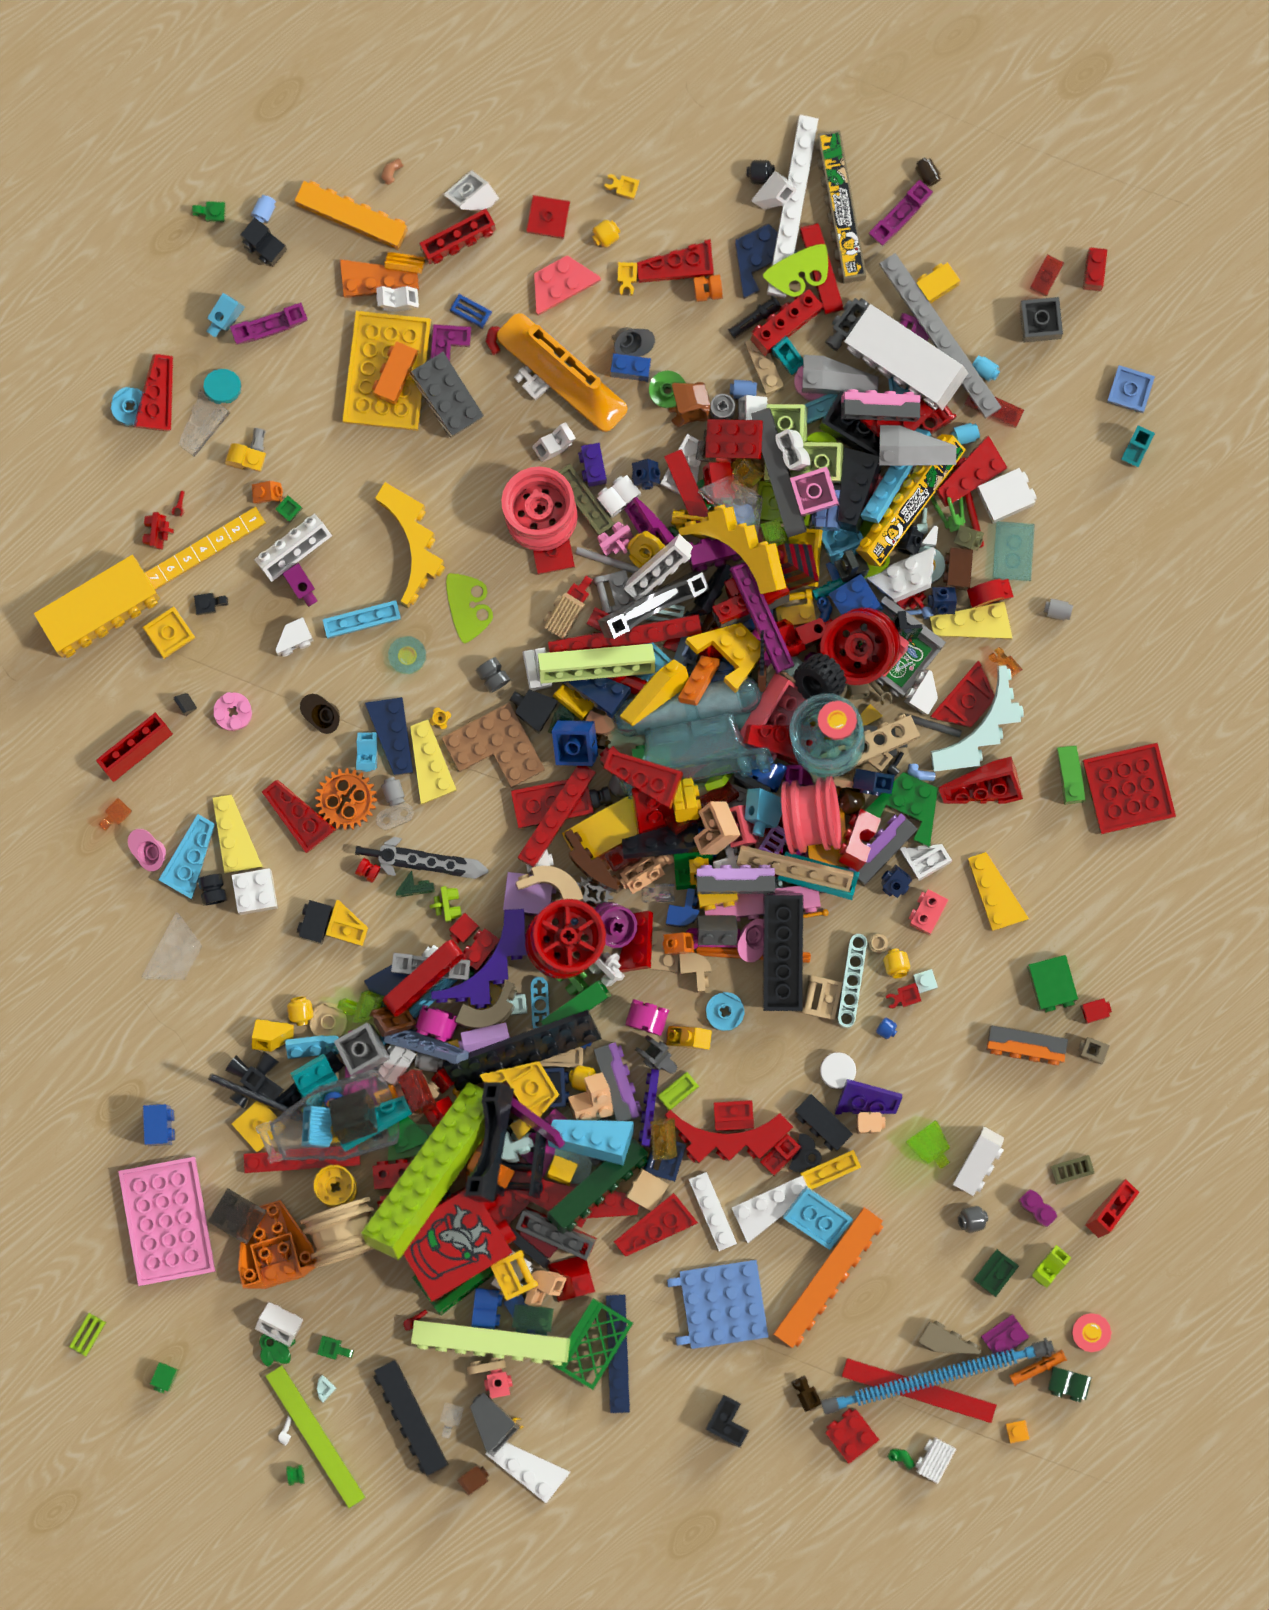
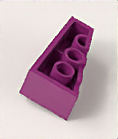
M756 525L755 530L758 542H764L759 525ZM701 539L697 545L689 542L693 546L690 553L692 556L689 559L692 571L704 572L710 566L720 567L726 565V562L730 560L734 562L743 560L730 546L718 539Z

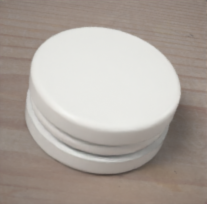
M844 1053L828 1055L820 1066L822 1081L833 1089L844 1088L846 1080H854L856 1075L854 1061Z

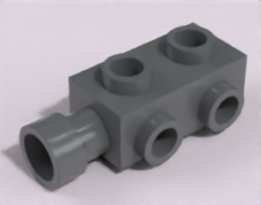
M856 298L853 301L849 300L843 308L845 312L842 316L837 315L833 320L834 334L829 336L825 343L833 350L838 351L842 345L841 342L846 340L870 304L862 298L860 300ZM859 312L861 315L860 317H855L854 314ZM848 327L850 330L845 332L843 328Z

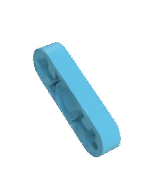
M536 977L531 982L532 1026L534 1029L539 1027L536 1026V1023H539V1016L535 1017V1013H547V1016L550 1015L548 983L543 977ZM538 981L545 984V987L541 989V993H546V997L537 996L534 998V994L538 995V989L534 988ZM537 1000L545 1001L546 1007L544 1010L539 1011L535 1008Z

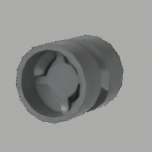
M496 657L486 661L476 669L481 680H485L484 685L490 693L499 690L510 681L507 673L501 671L502 666Z

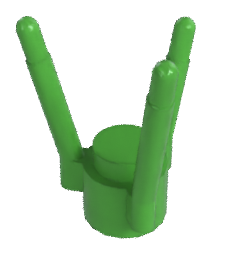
M934 497L930 498L943 520L945 528H949L950 532L959 530L960 525L966 523L963 497L959 499L960 517L959 514H955L951 498H947L951 512L948 520Z

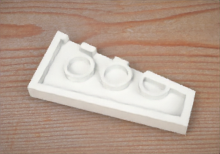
M803 1176L732 1207L747 1243L786 1213L807 1186Z
M507 1442L494 1456L488 1452L485 1453L545 1503H547L570 1474L569 1471Z

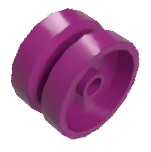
M604 902L594 908L605 925V945L612 948H621L628 945L634 939L637 932V921L635 915L629 909L615 902Z

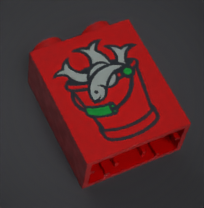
M466 1186L437 1204L403 1253L431 1301L436 1300L513 1253L508 1244L517 1238L506 1219L496 1224L488 1212L497 1206L495 1201L477 1202L466 1197Z

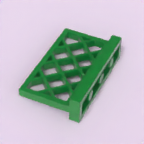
M488 1267L450 1290L447 1294L442 1295V1298L437 1302L430 1300L416 1275L412 1279L436 1311L442 1316L492 1277L494 1273L491 1267Z
M593 1298L569 1337L568 1362H562V1366H552L594 1390L634 1323ZM602 1308L609 1312L610 1321L599 1322L598 1314ZM622 1320L628 1324L623 1332L616 1333L615 1321ZM611 1323L614 1334L603 1336L600 1325ZM598 1326L600 1337L589 1339L588 1330L591 1327ZM614 1336L616 1341L615 1347L606 1350L604 1338ZM601 1339L604 1351L593 1353L590 1342ZM588 1343L590 1354L579 1357V1345ZM604 1353L606 1362L604 1365L596 1367L593 1355ZM591 1356L593 1368L583 1370L580 1359ZM578 1360L580 1371L571 1372L566 1367L570 1361ZM594 1370L596 1378L592 1384L585 1380L583 1372Z

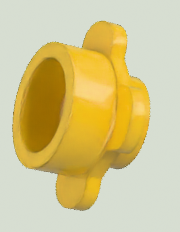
M437 707L433 710L434 713L429 722L432 726L437 725L440 729H446L451 713Z

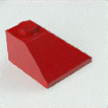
M577 1256L548 1264L549 1271L556 1272L567 1278L560 1296H556L558 1302L595 1292L587 1260Z

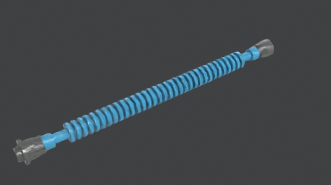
M1043 1338V1341L1032 1343V1346L1025 1347V1350L1014 1352V1349H1010L1011 1353H1009V1350H1006V1355L1004 1351L1000 1352L1001 1356L999 1353H996V1357L994 1354H991V1359L987 1355L986 1360L984 1356L981 1357L982 1361L979 1358H976L977 1362L972 1359V1364L968 1360L966 1361L967 1365L965 1362H962V1366L960 1363H957V1368L955 1364L952 1365V1369L950 1366H947L948 1370L942 1367L943 1372L939 1368L937 1369L938 1373H936V1370H932L933 1374H931V1371H928V1376L926 1372L923 1373V1377L921 1373L918 1374V1378L916 1375H913V1380L909 1376V1381L905 1377L903 1378L904 1382H902V1379H898L899 1383H897V1380H894V1385L892 1381L889 1382V1386L887 1383H884V1387L882 1384H879V1389L877 1385L874 1386L875 1390L871 1386L869 1387L870 1391L864 1388V1393L862 1389H860V1394L856 1390L853 1396L826 1398L821 1400L824 1415L840 1411L839 1409L846 1408L847 1405L858 1403V1406H861V1401L865 1405L866 1400L869 1404L871 1399L873 1402H876V1397L880 1401V1396L883 1399H886L885 1395H887V1398H891L890 1394H892V1397H895V1392L897 1396L900 1395V1391L902 1394H905V1390L907 1393H910L909 1388H911L912 1392L915 1391L914 1387L917 1390H920L919 1386L925 1389L924 1384L928 1388L930 1387L929 1383L931 1386H934V1382L936 1385H939V1380L941 1384L944 1383V1379L947 1383L949 1378L951 1381H954V1376L958 1380V1375H960L961 1379L964 1378L963 1374H965V1377H969L968 1373H970V1376H973V1371L975 1375L978 1374V1370L981 1374L983 1369L985 1372H988V1367L992 1371V1366H994V1369H998L997 1365H999V1368H1003L1002 1364H1004V1367H1007V1362L1010 1366L1012 1361L1014 1364H1017L1018 1359L1025 1357L1028 1359L1033 1357L1037 1359L1044 1356L1052 1357L1051 1353L1054 1352L1052 1341Z

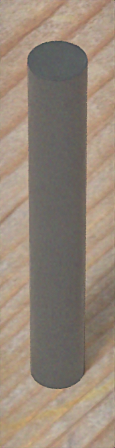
M911 715L914 723L959 738L961 736L962 730Z

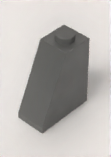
M483 1392L482 1395L479 1394L474 1398L470 1408L484 1447L488 1453L494 1456L517 1432L520 1426Z

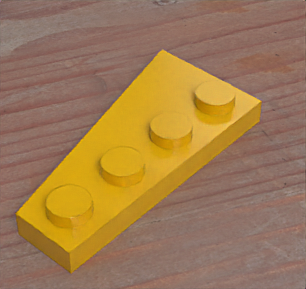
M987 852L969 857L968 862L991 930L995 931L1029 920Z

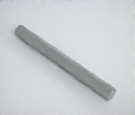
M577 547L576 550L577 555L631 573H635L640 569L637 566Z

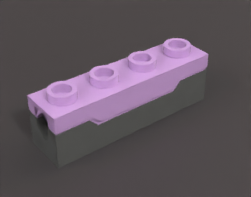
M702 865L701 869H697V894H774L775 868H770V865H759V868H751V865H740L739 868H732L731 865H721L720 868L712 869L711 865Z

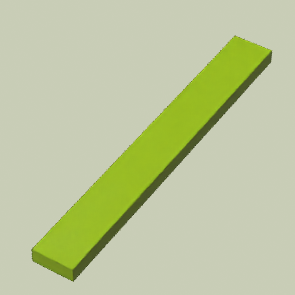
M283 1365L266 1375V1378L348 1508L365 1499L366 1497Z

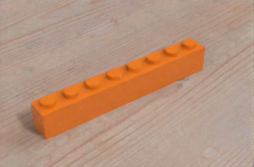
M865 1207L862 1209L773 1335L791 1348L794 1345L798 1347L804 1339L802 1336L806 1329L808 1331L811 1330L816 1322L813 1320L817 1313L819 1315L823 1313L827 1307L824 1303L828 1298L833 1299L838 1292L836 1287L839 1282L844 1283L850 1275L847 1272L851 1266L855 1268L861 1259L859 1254L862 1250L865 1252L873 1243L870 1241L874 1234L878 1236L884 1226L881 1225L882 1219Z

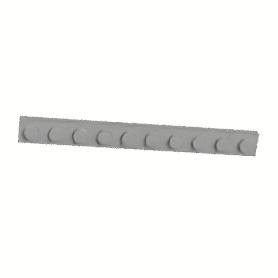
M896 253L880 262L879 266L935 347L962 364L968 371V375L961 385L983 417L986 419L1000 410V404Z

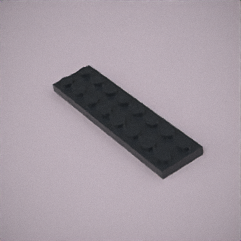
M585 1010L469 1052L468 1059L460 1061L458 1064L444 1061L443 1064L451 1081L455 1083V1088L459 1091L464 1089L468 1082L474 1085L483 1082L480 1077L481 1074L542 1061L602 1038L589 1010Z

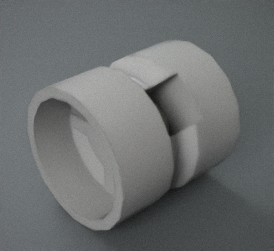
M727 394L716 395L710 404L711 417L723 420H731L735 411L733 398Z

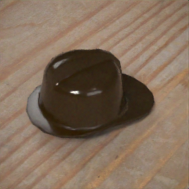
M313 693L302 698L300 711L308 722L324 734H330L337 730L340 713L333 703H329L322 696Z

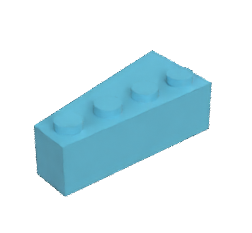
M553 1120L551 1126L560 1132L565 1145L558 1148L549 1140L548 1145L549 1147L623 1165L634 1133L633 1121Z

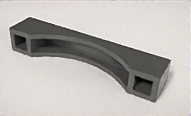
M692 571L599 619L598 623L604 637L615 639L630 631L634 626L653 614L709 590L703 572Z

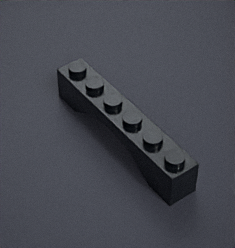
M485 1082L482 1096L485 1117L484 1144L478 1163L468 1176L465 1196L477 1202H494L514 1092L513 1088L501 1082Z

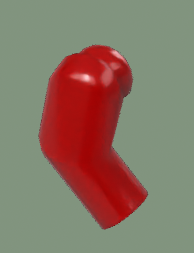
M498 326L489 328L485 339L492 355L501 352L496 342L497 333L500 329Z

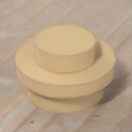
M875 934L869 940V947L875 953H882L888 947V940L882 934Z

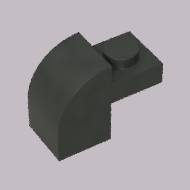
M852 550L845 551L842 559L834 562L843 582H849L860 574L866 577L869 571L867 562L859 554L854 555Z

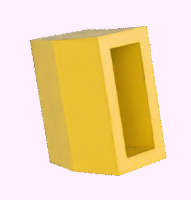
M555 1155L547 1177L570 1186L578 1164Z

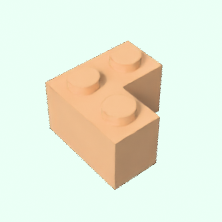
M709 802L698 811L705 826V829L694 837L700 855H716L741 835L727 802Z
M602 1072L584 1078L586 1092L568 1097L570 1111L574 1120L595 1121L614 1115L610 1088Z

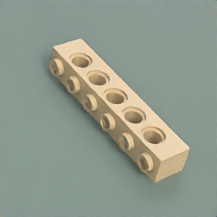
M905 714L895 718L896 722L891 724L885 722L877 726L878 730L873 732L867 730L859 734L860 738L855 740L849 738L842 742V746L836 748L834 745L825 749L824 754L818 756L815 753L807 757L808 761L805 762V766L813 784H816V780L819 777L826 780L828 776H836L919 739L920 734L911 715L907 717ZM899 728L902 731V735L894 737L891 734L892 729ZM882 736L885 742L882 745H877L874 743V738ZM864 744L867 747V751L859 753L856 750V746ZM845 751L849 754V759L842 761L839 759L838 754ZM828 759L831 761L832 766L825 769L821 766V761Z

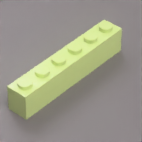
M641 644L538 654L540 683L655 673L653 645Z

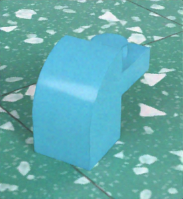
M377 732L358 733L356 770L364 772L376 770Z

